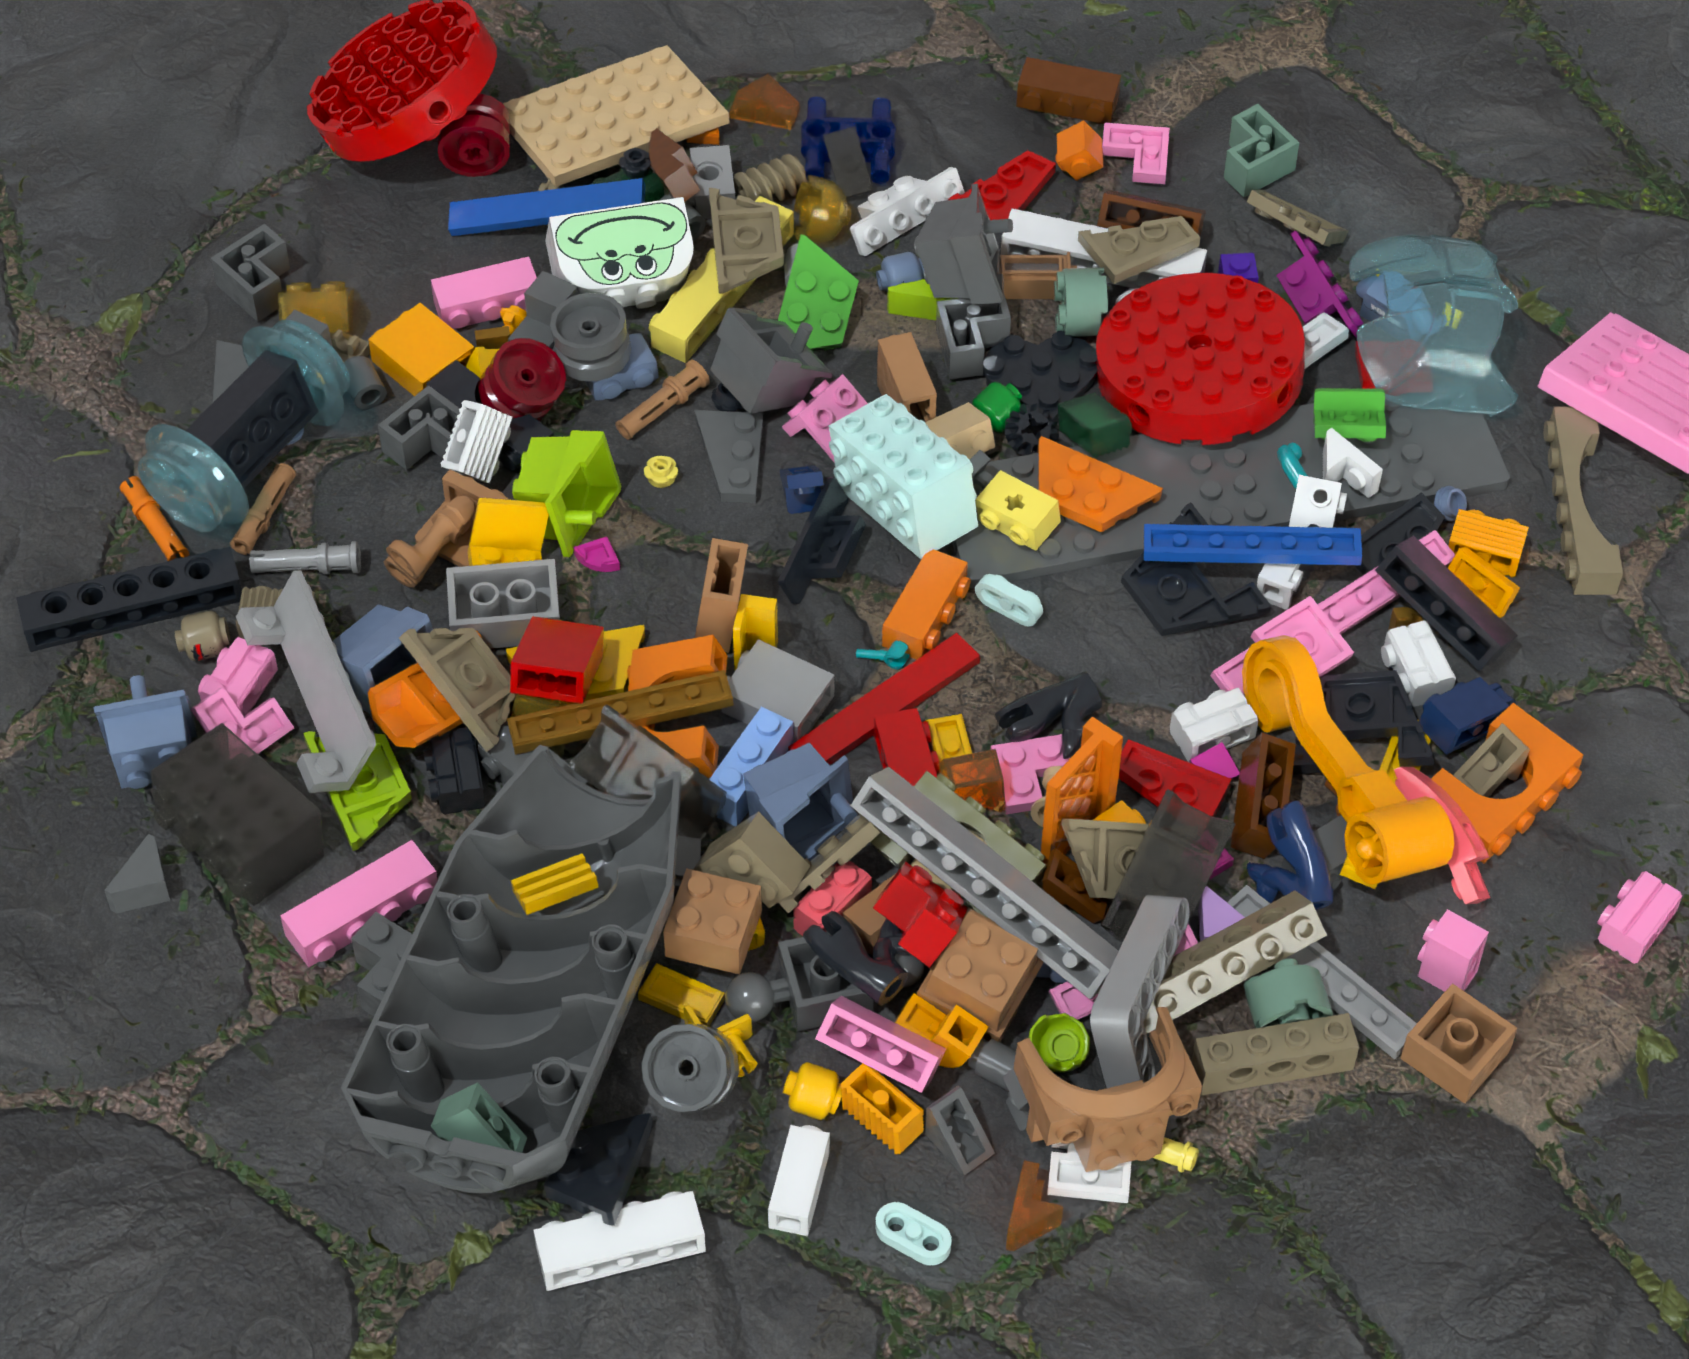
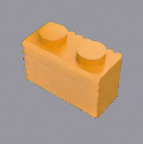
M1459 509L1448 546L1454 554L1457 553L1459 548L1466 546L1504 576L1515 577L1529 527L1520 525L1519 522L1513 519L1501 520L1486 516L1479 510L1466 511Z
M862 1063L841 1083L843 1110H848V1115H854V1120H860V1125H865L866 1130H871V1135L877 1134V1139H883V1144H888L889 1149H894V1154H901L925 1129L923 1128L924 1110L870 1066Z

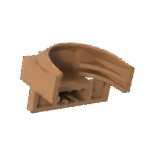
M1156 1008L1158 1013L1156 1029L1149 1033V1038L1159 1057L1162 1069L1145 1083L1139 1080L1098 1091L1083 1089L1056 1076L1046 1066L1030 1038L1018 1042L1013 1069L1030 1106L1026 1131L1031 1143L1044 1140L1046 1146L1057 1143L1068 1144L1073 1142L1085 1172L1097 1169L1109 1170L1118 1164L1134 1160L1146 1161L1155 1155L1161 1154L1169 1116H1182L1197 1109L1202 1090V1084L1176 1031L1168 1008Z

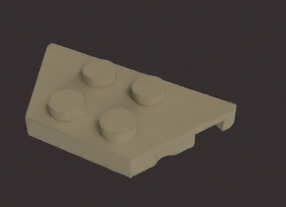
M709 188L719 294L728 292L784 266L778 206L765 202H755L751 198L738 195L735 200L721 196L720 189Z
M439 628L433 629L430 633H416L415 629H408L399 637L400 641L481 746L488 752L498 743L500 739L497 737L501 725L506 722L510 712L509 704L516 696V694L510 693L511 676L474 628H459L456 631Z
M1062 819L1061 823L1090 898L1143 900L1148 894L1166 896L1171 887V879L1178 872L1184 860L1180 856L1188 840L1194 839L1197 833V827L1081 819Z

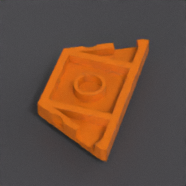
M1043 436L1039 438L1038 490L1059 501L1060 515L1103 532L1114 526L1118 520L1127 519L1136 514L1139 506L1150 500L1156 503L1162 497V487Z

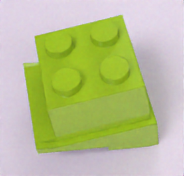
M572 430L568 437H531L528 450L524 451L521 457V472L519 478H516L513 482V498L519 501L545 503L549 517L544 539L558 540L563 557H570L573 554L574 547L580 544L590 527L595 524L597 517H604L621 491L622 486L604 431Z

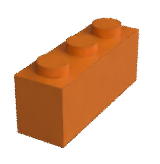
M934 549L926 553L883 624L882 647L889 649L894 641L904 642L908 646L905 653L916 660L926 654L928 650L935 648L940 639L942 625H948L954 616L956 601L958 598L963 599L969 590L971 579L966 577L968 562Z

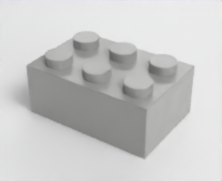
M555 559L446 568L450 630L474 628L480 633L482 640L489 649L518 646L532 616L560 620Z

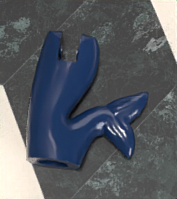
M1293 801L1285 804L1282 809L1278 808L1268 813L1267 827L1271 841L1277 851L1292 865L1296 874L1284 868L1249 862L1247 864V872L1250 878L1257 884L1256 892L1270 904L1274 902L1279 891L1285 896L1295 890L1310 900L1315 910L1332 904L1333 887L1329 868L1312 830L1305 806L1300 801Z

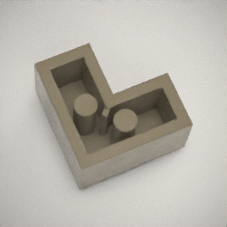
M758 811L713 841L693 870L761 886V900L770 908L795 891L811 865Z

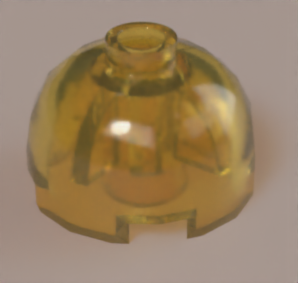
M809 175V182L803 181L796 196L794 212H800V227L794 226V236L799 241L800 236L805 235L814 243L821 244L833 240L841 232L843 226L849 224L851 207L847 206L846 195L836 183L823 177Z

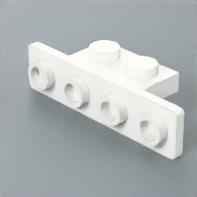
M949 167L928 181L913 178L912 176H903L895 180L894 185L887 190L871 194L868 197V201L858 206L862 220L850 227L859 254L867 256L924 222L935 202L947 201L948 198L956 193L964 194L965 192L957 169Z

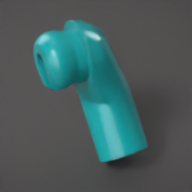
M1292 442L1288 445H1282L1277 451V457L1284 473L1293 487L1297 489L1299 475H1308L1298 461L1302 457V450L1297 443Z

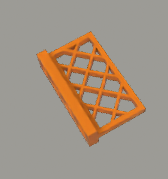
M1091 717L1083 726L1080 749L1047 783L1041 853L1046 857L1042 862L1046 867L1052 850L1058 849L1063 854H1066L1071 849L1061 825L1062 819L1093 820L1114 806L1116 802L1123 736L1094 717Z

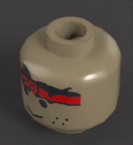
M215 611L184 616L181 621V630L175 631L179 652L186 651L187 656L192 661L218 657L223 648L231 645L227 620L225 617L220 618Z

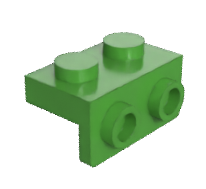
M1315 389L1313 412L1315 438L1325 440L1326 432L1330 428H1333L1344 438H1357L1365 442L1374 441L1377 438H1386L1384 389Z

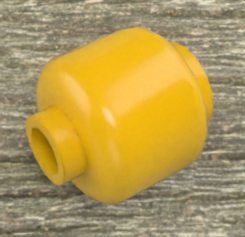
M810 1062L803 1063L797 1072L790 1070L783 1088V1093L789 1095L788 1106L792 1111L818 1120L824 1119L828 1113L835 1114L842 1097L838 1074L833 1070Z

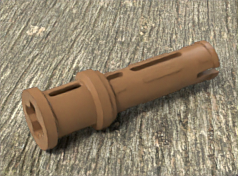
M688 361L685 364V369L676 376H669L664 380L663 388L616 422L615 425L619 433L625 439L630 440L636 433L674 404H684L688 401V396L696 389L709 385L710 380L707 372L697 361Z

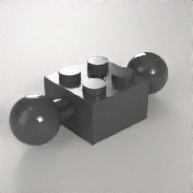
M804 937L778 942V963L782 976L781 979L768 981L758 973H742L731 980L725 992V1002L729 1012L735 1018L749 1014L752 1022L765 1018L771 1012L775 1003L789 1000L797 1031L821 1026L831 1004L840 996L873 1011V999L824 963L807 944ZM910 953L896 954L895 960L908 973V978L903 988L910 987L922 977L925 964Z

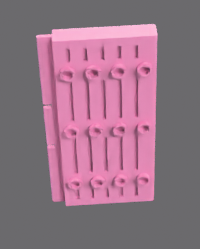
M1610 312L1545 367L1538 388L1689 474V354L1622 316Z

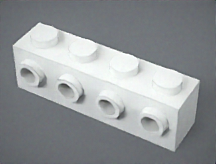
M693 1191L685 1193L670 1192L662 1196L661 1199L645 1203L640 1201L627 1203L622 1206L615 1225L603 1223L602 1215L593 1211L579 1219L567 1222L552 1221L543 1225L542 1228L533 1230L547 1291L706 1252L705 1233Z

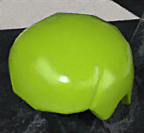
M1066 1013L1049 1016L1043 1015L1039 1017L1030 1029L1029 1038L1052 1072L1064 1073L1079 1068L1089 1055L1090 1037L1084 1024Z

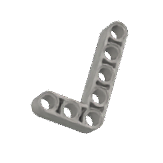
M1149 894L1145 896L1093 1004L1090 1025L1106 1088L1139 1080L1145 1083L1155 1076V1067L1143 1022L1187 928L1189 903L1185 897Z

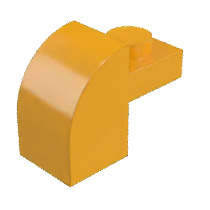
M915 993L908 999L894 1022L946 1048L939 1066L947 1068L962 1066L971 1057L989 1027L957 1004L946 1015Z

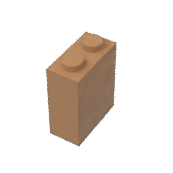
M908 332L878 339L877 386L881 395L887 394L897 403H902L908 412L918 420L927 422L936 418L937 393L912 333Z
M712 538L695 638L714 635L724 651L729 653L748 544Z

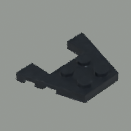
M1191 502L1181 510V514L1173 523H1169L1176 525H1208ZM1143 552L1122 575L1121 579L1122 585L1161 636L1263 616L1270 613L1271 604L1254 582L1221 598L1194 562L1144 561Z
M1397 670L1322 676L1320 682L1327 712L1347 740L1398 736V760L1400 767L1434 765L1432 750L1427 744L1422 727L1413 712L1411 702ZM1296 737L1292 774L1322 773Z

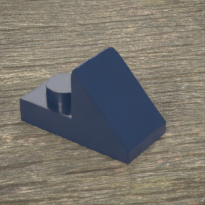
M815 465L780 469L787 511L791 514L812 511L821 492L820 486L823 485L822 471Z

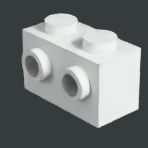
M1299 475L1289 527L1336 528L1333 527L1336 513L1343 514L1347 493L1341 492L1342 483Z

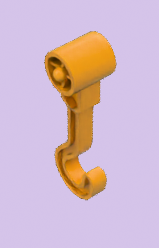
M1287 635L1260 640L1252 644L1245 654L1242 668L1243 691L1247 704H1250L1257 715L1258 726L1264 732L1269 733L1292 727L1301 745L1335 788L1338 797V810L1347 822L1345 849L1349 860L1355 867L1356 874L1364 882L1375 885L1446 865L1452 857L1454 835L1450 819L1445 810L1435 799L1426 796L1408 801L1384 769L1374 770L1363 761L1328 714L1317 668L1306 647L1296 638Z

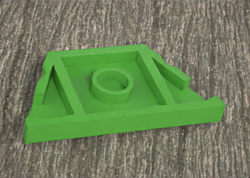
M801 235L778 321L786 322L795 333L802 322L810 324L813 330L806 345L812 352L816 349L829 350L840 348L843 343L859 280L807 236Z

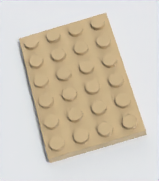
M668 45L627 58L607 67L598 68L593 72L576 78H570L562 83L542 88L534 93L503 103L509 112L511 135L546 177L550 178L551 183L555 187L619 164L620 157H623L624 152L629 149L639 148L649 153L651 132L656 128L677 143L729 124V112Z

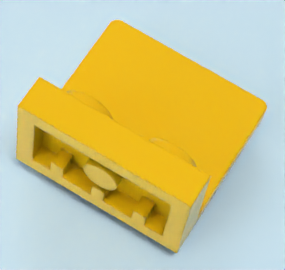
M479 498L467 552L469 566L542 560L541 548L549 517L545 503Z

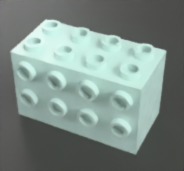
M885 394L829 425L831 437L829 447L835 461L833 472L843 491L917 557L922 559L929 551L933 549L938 550L978 527L975 504L977 495L973 488L972 463L964 454L960 455L954 450L945 438L938 437L932 432L923 420H918L910 414L902 403H897Z

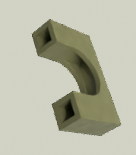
M926 771L914 787L967 830L981 837L992 850L1037 885L1041 881L1046 870V865L1042 861L1046 857L1031 844L1027 843L1023 847L1013 839L1016 833L1002 821L997 820L994 824L983 815L986 809L969 796L966 800H963L954 792L957 786L941 773L934 777ZM882 831L870 841L873 849L898 869L902 867L905 861L909 863L914 858ZM966 900V902L964 903L966 907H969L974 911L987 917L984 913H982L979 909H977L974 905H972L969 901Z

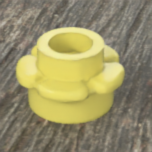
M655 456L647 461V466L644 467V475L652 486L665 488L675 481L678 475V468L675 467L676 462L671 457Z

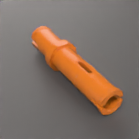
M138 476L128 478L133 485L132 488H130L126 481L122 482L120 491L133 507L132 512L138 521H142L153 536L159 548L166 556L167 561L177 558V553L180 557H188L189 550L174 532L160 511L161 506L154 496H150Z

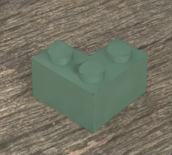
M1259 104L1232 117L1229 145L1232 148L1227 150L1224 179L1243 197L1250 195L1252 190H1259L1295 171L1299 142Z

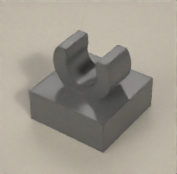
M981 450L970 459L973 466V488L977 496L994 478L985 471L990 458Z

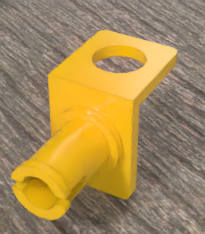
M690 1004L684 1006L685 1024H701ZM746 1014L716 1028L731 1040L735 1048L739 1063L738 1077L745 1076L742 1070L743 1067L748 1074L757 1067V1061L752 1057L743 1042L752 1036V1019L749 1014Z

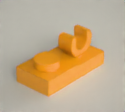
M1466 546L1458 549L1448 567L1499 618L1505 615L1520 589L1518 585Z

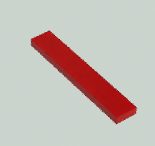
M955 633L788 746V751L810 743L824 760L831 765L874 735L875 715L913 709L979 664L980 654L958 633Z

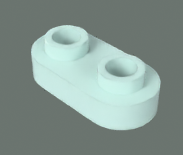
M986 574L975 586V593L984 605L1021 625L1033 626L1043 614L1041 601L1036 594L1011 584L1000 575Z
M900 1202L888 1203L878 1211L876 1215V1233L881 1241L924 1265H937L948 1258L951 1251V1235L944 1225ZM893 1224H898L903 1228L900 1231H892L889 1227ZM928 1243L935 1244L938 1248L933 1251L926 1250L924 1246Z

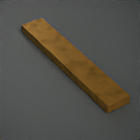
M725 670L591 699L584 701L583 704L573 703L507 718L515 755L534 751L539 745L547 747L557 746L734 706Z

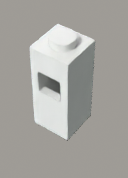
M790 1125L768 1208V1224L770 1229L808 1236L830 1153V1133L823 1132L815 1126L805 1125L798 1127Z

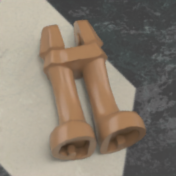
M458 496L446 504L442 511L431 519L433 526L427 535L414 546L402 540L393 541L386 548L389 557L383 561L389 573L401 584L414 588L423 579L443 546L449 541L456 545L459 536L464 535L470 527L475 511L472 500L467 496Z

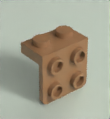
M450 469L442 478L445 501L417 532L415 541L417 544L427 535L433 526L431 519L442 511L446 504L455 497L467 496L472 500L475 509L472 523L465 534L459 536L456 545L449 541L438 554L443 559L463 567L469 566L467 552L478 499L509 500V498L496 489L491 490L477 483L468 475H461Z

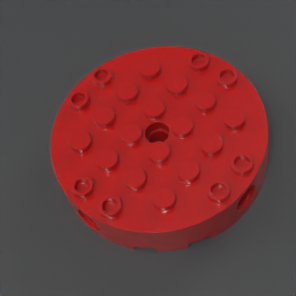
M422 0L408 5L409 11L395 17L391 12L355 35L328 61L331 68L324 77L323 75L317 76L309 93L312 103L307 105V113L310 121L337 156L350 161H372L389 157L405 151L424 140L430 141L435 139L441 133V129L466 114L467 107L478 96L489 80L497 58V47L493 37L467 2L463 0H443L442 3H434L433 0Z
M1190 273L1163 278L1133 290L1121 299L1104 318L1096 341L1099 389L1101 395L1110 404L1111 412L1127 426L1146 436L1175 444H1181L1182 439L1202 440V445L1231 442L1234 435L1247 431L1253 435L1267 428L1280 419L1298 398L1303 386L1305 369V337L1303 327L1296 312L1281 296L1271 289L1245 279L1242 276L1218 273Z

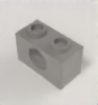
M729 145L690 148V161L698 172L692 178L700 191L689 198L688 203L691 206H695V209L704 218H711L709 188L720 189L721 196L735 199Z

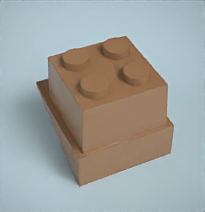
M968 907L957 934L938 956L917 991V995L946 1015L957 1004L989 1026L982 1038L987 1041L994 1039L1001 1042L1044 962L1037 957L1038 948L1003 930L991 919Z

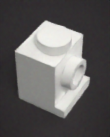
M1264 564L1258 576L1257 588L1270 604L1285 610L1289 609L1293 591H1297L1303 578L1304 572L1299 570L1301 564Z

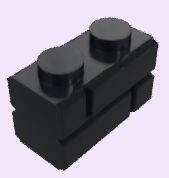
M468 727L453 729L452 732L448 731L440 737L437 735L429 739L431 748L423 750L427 771L434 770L435 779H428L431 802L439 801L441 813L444 815L461 812L463 809L470 811L484 808L485 799L475 737Z

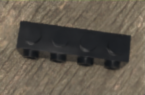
M1415 536L1396 545L1375 569L1398 594L1478 671L1497 660L1518 636Z

